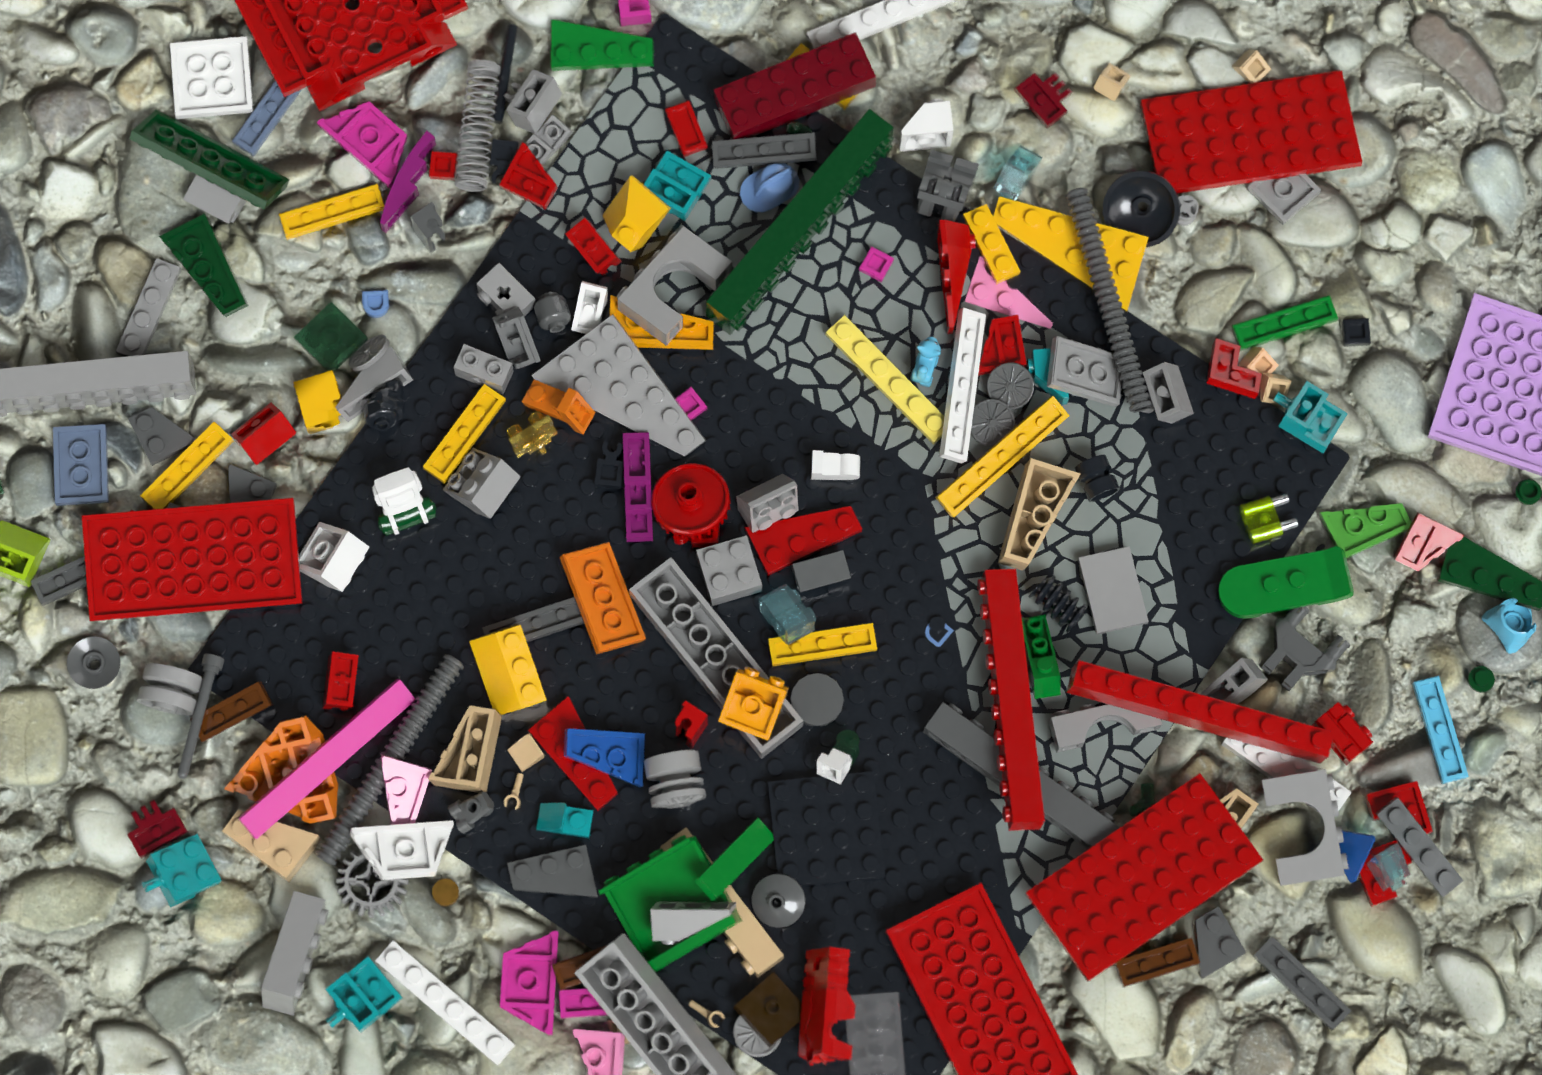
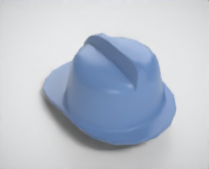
M773 163L761 168L744 180L740 189V197L743 204L755 212H765L775 208L796 194L799 188L798 175L791 166L785 163Z

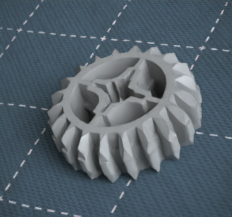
M350 852L354 860L350 862L344 858L343 863L348 868H338V873L344 875V877L336 878L337 884L344 885L337 889V893L339 895L347 893L342 898V903L347 904L352 901L349 906L351 912L359 906V916H363L366 909H368L370 918H374V910L377 909L380 916H384L383 908L386 906L389 911L393 912L394 907L391 902L394 900L399 905L402 903L397 894H407V890L401 888L400 885H408L409 880L406 878L381 880L370 863L364 874L352 877L354 871L361 864L368 862L363 853L357 856L356 852ZM373 870L376 880L380 879V881L375 882L371 890L369 884L364 882L371 879ZM351 885L365 888L367 890L368 902L357 898L352 893ZM393 886L385 898L376 901L380 889Z

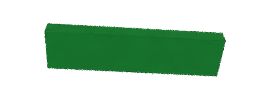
M1328 295L1234 324L1231 328L1237 345L1240 346V351L1336 322L1338 321V316L1331 297Z
M757 818L695 880L696 884L711 901L718 898L774 840L772 832Z

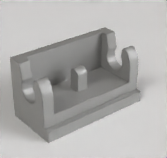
M198 175L193 179L183 198L186 202L228 224L235 222L246 203L242 198L229 193L227 190L208 182Z

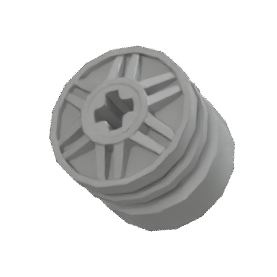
M675 751L644 760L647 780L659 781L658 784L649 788V794L657 795L651 798L652 807L679 808L706 798L705 789L698 788L704 785L703 778L690 776L701 770L698 751Z

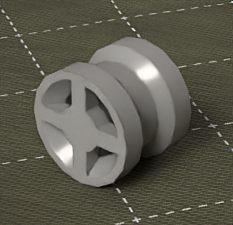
M1182 195L1179 196L1180 217L1177 224L1186 226L1195 220L1198 212V203L1193 197Z

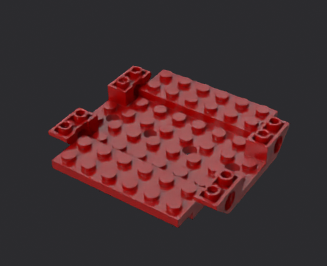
M234 0L283 97L309 86L308 91L319 111L365 90L364 82L407 61L413 67L457 46L446 22L442 21L468 9L465 0H357L360 5L355 10H349L345 7L349 0ZM380 43L382 50L379 53L374 54L368 51L370 44Z

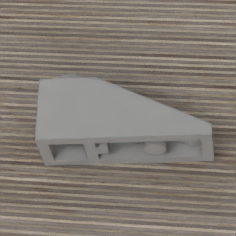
M391 346L380 359L359 373L337 404V411L347 422L364 412V405L369 400L370 395L385 388L386 382L400 380L404 387L413 381L402 359Z
M1241 658L1200 694L1239 704L1268 679L1252 659Z
M657 902L651 909L653 941H661L662 944L666 945L675 944L729 916L736 908V902Z

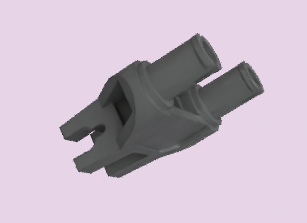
M1306 606L1299 613L1297 611L1301 607L1290 609L1284 617L1277 618L1274 621V653L1261 668L1270 675L1282 660L1290 665L1293 671L1281 684L1287 691H1290L1302 676L1333 672L1336 669V661L1350 647L1347 640L1340 647H1337L1344 639L1342 636L1337 635L1323 652L1299 634L1295 627L1310 612Z

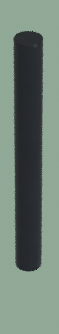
M513 24L507 26L497 98L495 101L496 106L494 107L496 113L493 115L495 120L493 123L496 124L503 123L506 104L504 95L508 91L518 26Z

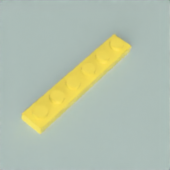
M845 315L826 331L825 335L933 445L942 437L944 415Z

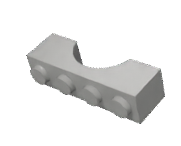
M1088 704L1080 707V711L1070 713L1069 710L1058 711L1054 713V717H1051L1049 721L1056 753L1081 748L1085 743L1088 729L1101 721L1119 722L1127 727L1133 735L1159 730L1162 725L1159 718L1109 704L1095 707V704Z

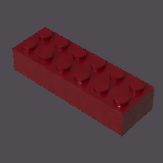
M854 32L714 89V100L732 140L752 138L876 87V75L857 33Z

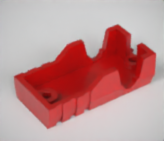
M826 947L806 951V977H804L803 984L805 991H803L798 1056L805 1059L810 1066H813V1063L819 1064L822 1062L825 1065L827 1062H834V1060L843 1061L851 1060L852 1046L836 1040V1036L831 1032L832 1025L837 1023L838 1020L855 1018V1003L846 990L850 949Z

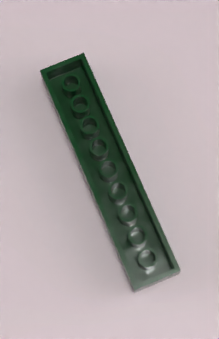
M869 108L706 301V317L729 335L734 330L740 331L747 322L745 317L750 311L756 312L764 301L762 297L766 292L769 291L771 293L780 282L778 278L782 273H788L796 264L794 259L800 252L804 254L812 245L811 239L816 233L820 235L829 224L827 220L832 214L836 216L845 205L843 201L848 195L852 197L860 188L861 184L859 182L864 176L869 177L877 167L875 163L880 157L885 158L893 148L891 144L894 140V127Z

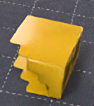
M333 370L293 382L304 423L309 434L328 430L339 425V415L341 414L337 411L336 406L342 397Z

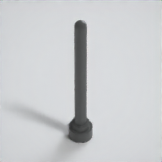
M204 654L201 665L203 666L202 671L205 673L177 772L178 777L181 779H185L188 776L214 677L223 668L225 659L216 655Z

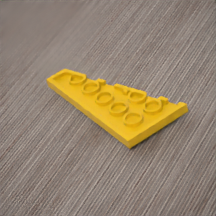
M999 196L993 217L1000 228L1093 289L1094 283L1090 280L1092 275L1088 274L1090 268L1086 267L1087 260L1083 257L1085 253L1081 250L1083 245L1079 243L1081 238L1077 237L1078 230L1074 227L1076 222H1073V216ZM1097 223L1096 226H1099L1098 233L1102 236L1100 241L1104 243L1102 248L1106 249L1105 256L1109 260L1107 264L1111 266L1109 271L1113 273L1111 278L1115 279L1114 286L1118 289L1116 294L1120 296L1118 301L1122 303L1121 308L1128 311L1148 237Z

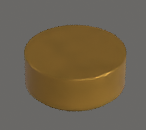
M441 879L434 884L432 896L437 904L451 906L459 898V888L453 880Z

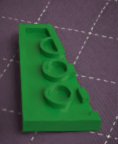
M551 19V68L553 71L654 66V41L652 38Z

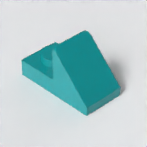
M541 803L536 830L589 838L594 812L593 810L568 807L566 803Z

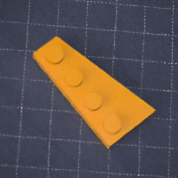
M610 295V316L614 315L638 348L713 350V321L681 313L680 315L683 316V328L666 346L618 310L617 297Z

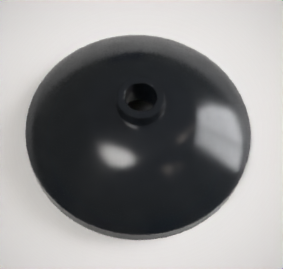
M1133 171L1122 175L1109 187L1103 201V218L1106 226L1147 236L1148 242L1146 247L1155 246L1166 240L1176 228L1180 217V201L1174 187L1164 177L1150 171ZM1145 202L1148 205V209L1141 210L1139 203Z

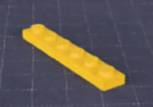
M1050 396L935 498L951 517H955L1067 419L1069 414L1054 396Z

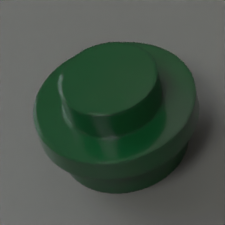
M1531 479L1522 480L1515 489L1517 500L1524 505L1537 503L1542 495L1540 485Z
M1478 666L1469 673L1468 683L1474 691L1484 693L1493 687L1495 677L1489 668Z

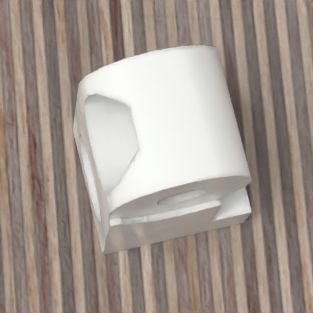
M813 450L811 480H855L860 478L859 455L823 453V451Z

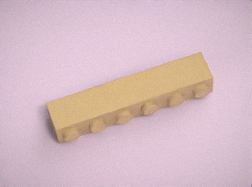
M685 828L660 848H663L665 852L673 847L671 842L683 835L686 838L693 836ZM705 853V855L707 856L709 862L712 864L713 862H712L711 859L708 857V855ZM729 885L725 890L731 901L736 902V910L742 922L723 932L727 937V940L724 942L733 954L738 952L743 958L741 965L749 975L754 973L759 978L783 960L784 955L731 885Z

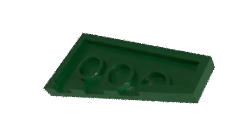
M206 214L159 236L223 316L227 317L249 306Z
M1464 536L1459 542L1456 541L1446 549L1438 582L1503 601L1516 598L1518 602L1515 604L1537 611L1541 610V580Z

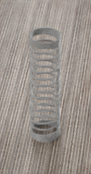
M472 60L468 62L467 66L468 79L466 84L468 86L465 88L467 94L464 96L466 102L463 104L465 110L462 112L464 118L461 120L463 125L460 128L463 133L459 136L462 141L458 144L461 149L458 150L460 157L457 158L459 164L456 166L458 172L455 174L454 185L457 188L466 191H483L488 185L485 179L488 177V174L480 170L489 169V166L484 163L490 161V158L485 155L491 153L486 147L491 146L492 143L486 139L492 138L493 135L486 131L494 129L488 123L495 121L490 116L496 112L490 108L496 106V103L491 100L496 99L497 96L491 92L498 90L494 84L499 82L495 77L500 74L501 68L497 63L489 60ZM474 78H489L496 80V82H483ZM471 79L477 83L469 84L468 81ZM473 86H489L495 88V90H484ZM470 87L477 91L468 92L467 89ZM482 93V94H489V95H492V96H495V97H493V98H485V97L475 96V95H473V94ZM470 95L477 99L467 100L466 97ZM473 101H484L494 105H479L473 103ZM469 103L477 107L467 108L465 105ZM471 109H484L493 113H479ZM465 111H469L475 115L466 116ZM470 117H484L492 121H479ZM467 118L473 122L465 124L464 119ZM469 125H484V126H488V127H491V128H490V129H480V128H475V127H472V126H469ZM466 126L473 130L464 131L463 127ZM469 133H484V134H488V135H490V136H489V137H481V136L471 135V134H469ZM465 134L473 138L463 139L462 135ZM472 140L484 141V142H487V143H489V144L482 145V144L471 143V142H468V141H472ZM465 142L473 146L462 147L461 143ZM477 148L487 150L489 152H475L468 149ZM464 150L473 154L461 155L460 151ZM466 156H478L488 160H475ZM460 158H463V159H466V160H468V161H473V162H463V163H461L459 160H460ZM465 164H478L486 166V168H475ZM459 166H463V167L468 168V169H470V170H462V171H460L458 168H459ZM464 172H478L485 174V176L471 175Z

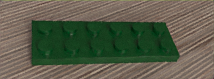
M154 110L131 131L129 138L141 147L161 155L162 158L182 166L185 170L205 178L208 182L214 183L226 189L229 193L237 195L264 210L287 188L290 180L158 110Z

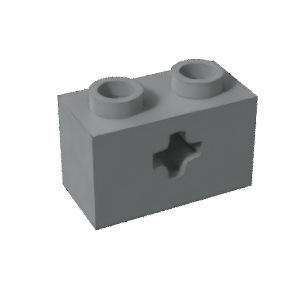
M500 263L476 283L478 289L477 296L486 305L491 304L496 309L495 314L497 316L519 307L525 317L536 304L535 298ZM502 293L506 296L509 293V299L507 300L505 297L500 299V294Z
M465 344L454 365L455 376L480 386L486 384L494 391L503 395L514 372L511 362Z

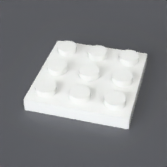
M247 36L170 43L176 119L253 112Z

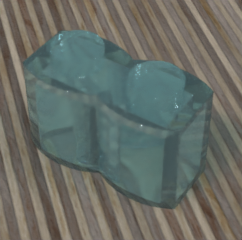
M784 584L759 598V610L767 622L774 627L779 637L789 645L815 631L816 616L810 607L806 608L801 603L799 593Z

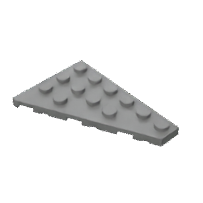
M614 315L608 317L532 375L534 380L564 392L568 388L578 391L593 410L638 433L649 432V439L683 456H687L706 441Z

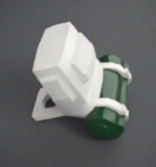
M409 467L374 480V486L372 487L374 499L378 506H382L383 513L378 515V528L385 536L393 533L397 535L399 531L421 523H429L428 520L436 518V505L429 497H422L420 494L422 490L421 482L415 471H411Z

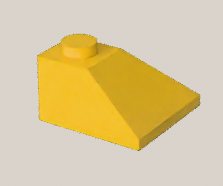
M631 175L604 212L603 218L611 236L628 251L633 252L646 244L671 208Z

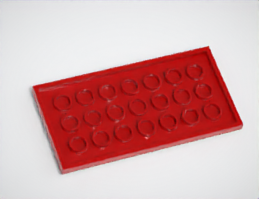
M1342 70L1141 100L1140 105L1154 172L1169 181L1177 193L1252 183L1260 180L1299 176V174H1313L1362 166L1363 163Z
M294 498L82 516L90 621L303 604Z
M1199 773L1028 890L1025 895L1084 978L1089 982L1259 865L1264 859L1201 773Z
M982 883L885 931L957 1075H1078Z

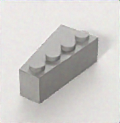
M296 891L293 892L261 987L263 1008L294 1016L298 1000L301 998L304 990L305 976L309 974L313 958L311 956L313 949L317 950L321 934L318 933L320 926L325 925L329 910L325 909V899Z

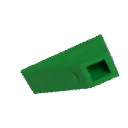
M1046 615L1022 618L1027 667L1034 699L1061 695L1060 672Z

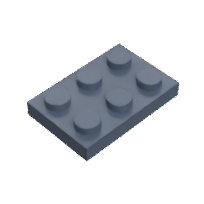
M106 424L53 427L56 506L109 503Z

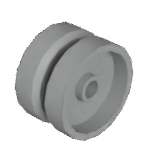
M157 663L146 664L142 677L151 685L139 687L136 701L144 706L167 713L183 716L193 715L196 700L188 694H195L200 691L202 677L173 666Z

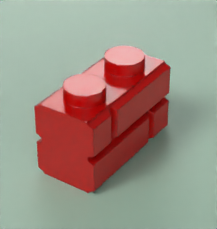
M1337 702L1320 716L1312 726L1334 732L1331 748L1347 766L1373 743L1370 739L1372 733L1365 725L1359 726L1353 719L1355 714L1346 704L1342 706Z

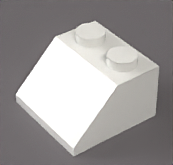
M933 99L922 105L901 130L900 152L951 147L953 122L950 101Z
M319 522L299 554L300 571L327 587L343 592L344 588L350 583L356 568L364 560L369 546L349 531Z

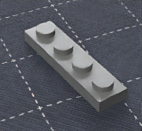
M156 258L116 349L117 354L124 357L145 355L180 275L181 268L179 266Z

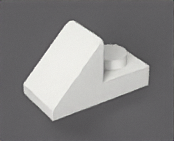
M582 281L572 331L587 334L601 323L603 309L607 304V287Z

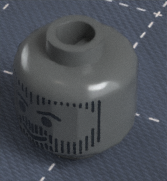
M548 292L541 295L534 305L539 327L544 330H550L552 333L560 332L571 319L566 298L558 295L556 292Z

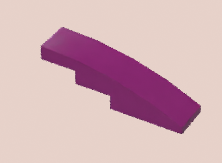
M428 131L424 133L409 153L388 194L380 221L382 231L385 233L419 196L418 188L415 184L428 170L424 158L436 146L435 136Z
M649 432L623 433L627 542L653 541Z

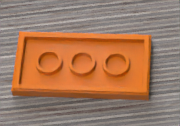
M609 542L566 553L560 557L596 655L639 643L646 639Z

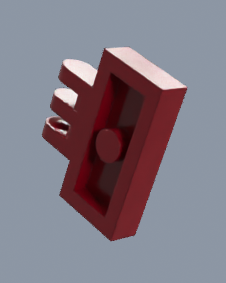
M1034 73L1015 87V92L1048 129L1067 114V109L1061 102L1073 92L1070 88L1062 93L1059 92L1066 86L1063 80L1055 86L1053 85L1060 77L1057 73L1051 75L1044 82Z
M153 799L149 802L154 811L149 813L145 804L142 805L140 808L144 817L141 819L136 810L130 812L139 828L127 835L140 858L147 856L188 832L175 808L162 814L156 801Z

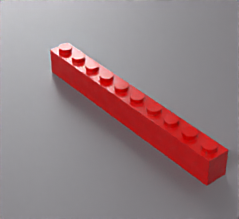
M1016 569L985 570L981 579H978L977 589L978 594L983 597V604L980 605L981 620H985L986 629H983L984 645H988L989 654H986V668L991 670L992 678L989 679L988 688L989 694L994 696L991 715L992 720H996L997 729L994 730L995 745H999L1000 755H997L998 771H1002L1003 780L1000 781L1001 797L1005 796L1006 806H1003L1002 811L1003 821L1008 822L1009 831L1041 829L1045 822L1017 573Z
M1080 660L1072 667L1066 693L1319 764L1329 757L1334 735L1333 731Z

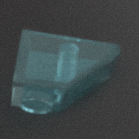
M1020 145L1004 165L993 189L998 191L1003 197L1016 201L1023 193L1043 157Z
M1398 843L1377 854L1367 863L1383 892L1389 888L1394 892L1407 884L1404 879L1410 875Z

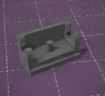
M430 202L411 216L415 234L431 254L436 250L434 242L431 241L433 234H438L440 239L445 241V234L440 228L442 227V219L436 212L435 205Z
M519 307L492 318L507 359L512 365L514 364L515 369L541 361L525 317Z
M843 550L791 565L799 592L851 578Z

